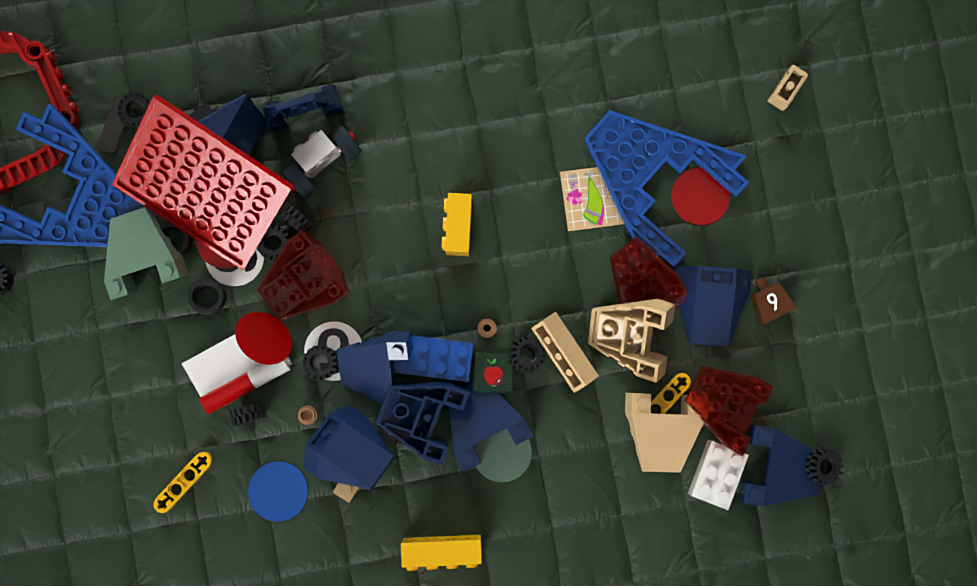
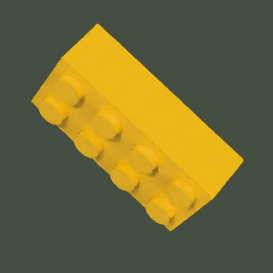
M481 535L403 538L401 542L402 568L407 567L408 571L418 570V567L435 570L438 569V566L455 569L458 568V565H466V568H476L478 564H482Z

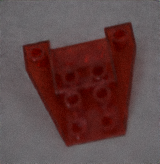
M301 230L287 241L257 288L258 293L279 321L332 305L349 293L342 270L322 243L304 230Z
M635 237L610 257L620 304L659 299L675 304L676 309L686 301L689 292L680 276L639 237Z
M701 366L685 402L726 448L743 456L751 438L745 436L758 405L767 404L774 387L758 377Z

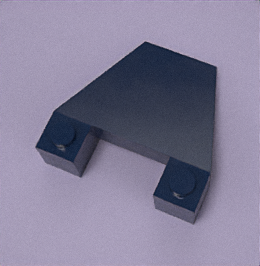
M332 85L323 86L319 91L282 102H269L266 104L267 106L262 107L268 129L272 133L290 128L287 118L321 108L326 117L344 112L339 92L336 86Z
M391 331L377 338H369L368 341L362 343L357 342L338 348L336 352L341 384L380 404L383 403L390 385L417 384L396 383L393 360L409 359L413 350L411 331Z
M481 376L461 385L470 392L463 411L448 406L454 454L463 472L481 464V460L473 447L476 443L506 428L515 445L533 437L525 419L494 388H490Z
M448 381L390 385L375 423L404 443L409 449L416 452L424 460L443 465L449 446L446 441L432 437V432L443 404L463 411L470 392L466 387Z
M750 424L747 443L768 447L763 484L741 482L739 501L746 504L767 506L819 495L820 483L810 480L811 478L806 475L809 472L805 471L808 465H804L805 461H809L806 458L807 455L812 456L810 452L814 450L775 428ZM824 460L821 462V465H820V471H821V473H822V468H823V462H824Z

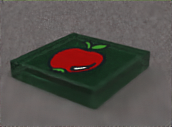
M475 353L473 392L512 393L513 367L511 365L512 360L509 361L508 358L510 354Z

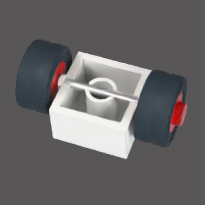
M338 126L329 134L336 147L324 132L320 130L319 132L315 131L312 133L306 143H301L294 148V152L291 155L305 172L303 173L295 163L283 171V175L289 183L294 185L292 188L293 192L298 191L304 199L316 190V187L308 178L315 177L341 155L339 152H342L350 161L362 152L356 143L358 139L351 131L348 133L343 126Z

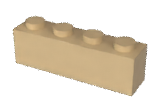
M556 312L531 328L574 393L599 376Z

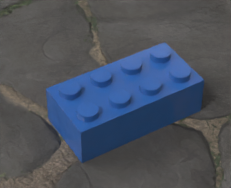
M411 335L413 350L409 359L393 360L395 373L470 382L475 344Z

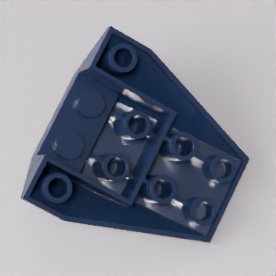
M243 94L198 121L250 157L267 123L263 114L247 94Z
M675 266L674 289L689 344L728 347L751 290V271L708 266Z
M347 405L330 412L308 441L303 468L319 479L372 490L395 457L367 417L356 408Z

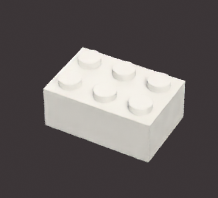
M707 440L688 494L729 510L749 455Z

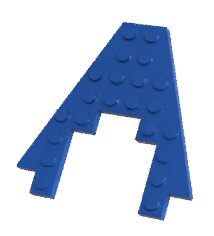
M47 105L42 119L23 112L16 130L69 154L62 172L80 180L66 214L52 207H47L41 223L0 204V243L108 247L110 219L144 208L145 206L112 185L117 173L54 105Z
M611 110L606 113L584 138L646 268L658 256L673 268L686 254L682 248L644 216L656 200L646 193L642 187L665 162L680 174L693 160L734 197L749 183L735 170L746 158L744 154Z

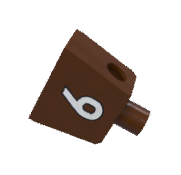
M765 276L754 281L759 292L751 295V299L760 325L797 309L794 302L779 283L769 286Z

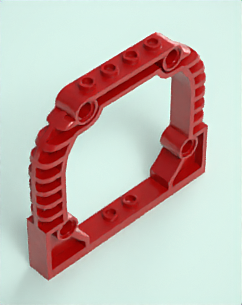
M0 31V54L8 52L19 53L25 63L35 68L52 105L65 118L71 117L70 123L77 130L81 123L77 113L79 108L70 98V95H72L71 90L62 80L64 75L55 64L57 59L54 53L38 41H30L14 32ZM41 50L40 54L35 56L36 51ZM46 144L36 152L1 167L0 195L11 191V187L51 170L61 163L67 153Z

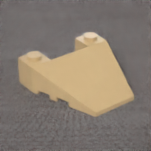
M653 299L593 308L588 344L607 357H613L619 361V365L622 367L626 366L634 371L633 374L657 383L665 375L668 357L650 352L653 327L664 330L673 322L675 304Z
M626 393L625 414L630 424L631 435L634 438L635 449L643 472H681L707 417L708 396L681 395V414L651 413V394Z

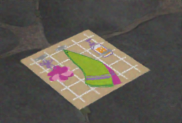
M597 167L560 172L568 231L624 224Z

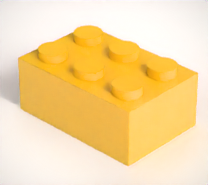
M448 193V198H444V210L447 212V217H443V231H446V237L442 236V250H445L446 255L469 256L472 194Z

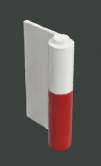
M235 335L183 362L182 365L200 395L199 400L207 414H211L291 370L290 365H292L289 356L284 361L273 365L255 362L242 352L237 344Z

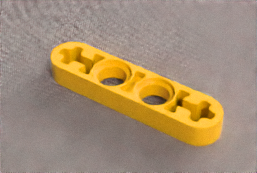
M685 373L676 374L651 400V406L653 404L659 405L661 408L659 414H665L689 388L691 384L690 377ZM678 377H685L684 382L686 385H680L677 388V390H680L679 393H677V391L674 388L670 387L671 384H673V386H676L679 383V381L677 380ZM666 390H670L674 394V398L671 401H666L663 397Z
M208 452L198 453L157 496L153 504L154 509L159 513L171 510L213 464L212 455ZM206 456L207 465L202 464L199 468H196L195 466L201 462L200 457ZM189 469L195 472V478L192 481L185 477V473ZM174 484H179L182 488V492L179 495H175L172 492ZM168 496H170L171 498H173V499H169V500L166 502L167 508H166V507H163V508L160 507V505H161L160 500L163 501V500L167 499Z

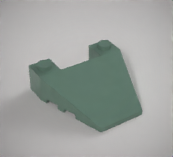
M147 207L110 219L104 283L110 300L137 292L132 273L154 265L158 269L162 283L189 275L183 256L171 244L172 241L169 237H166L162 232L161 226Z

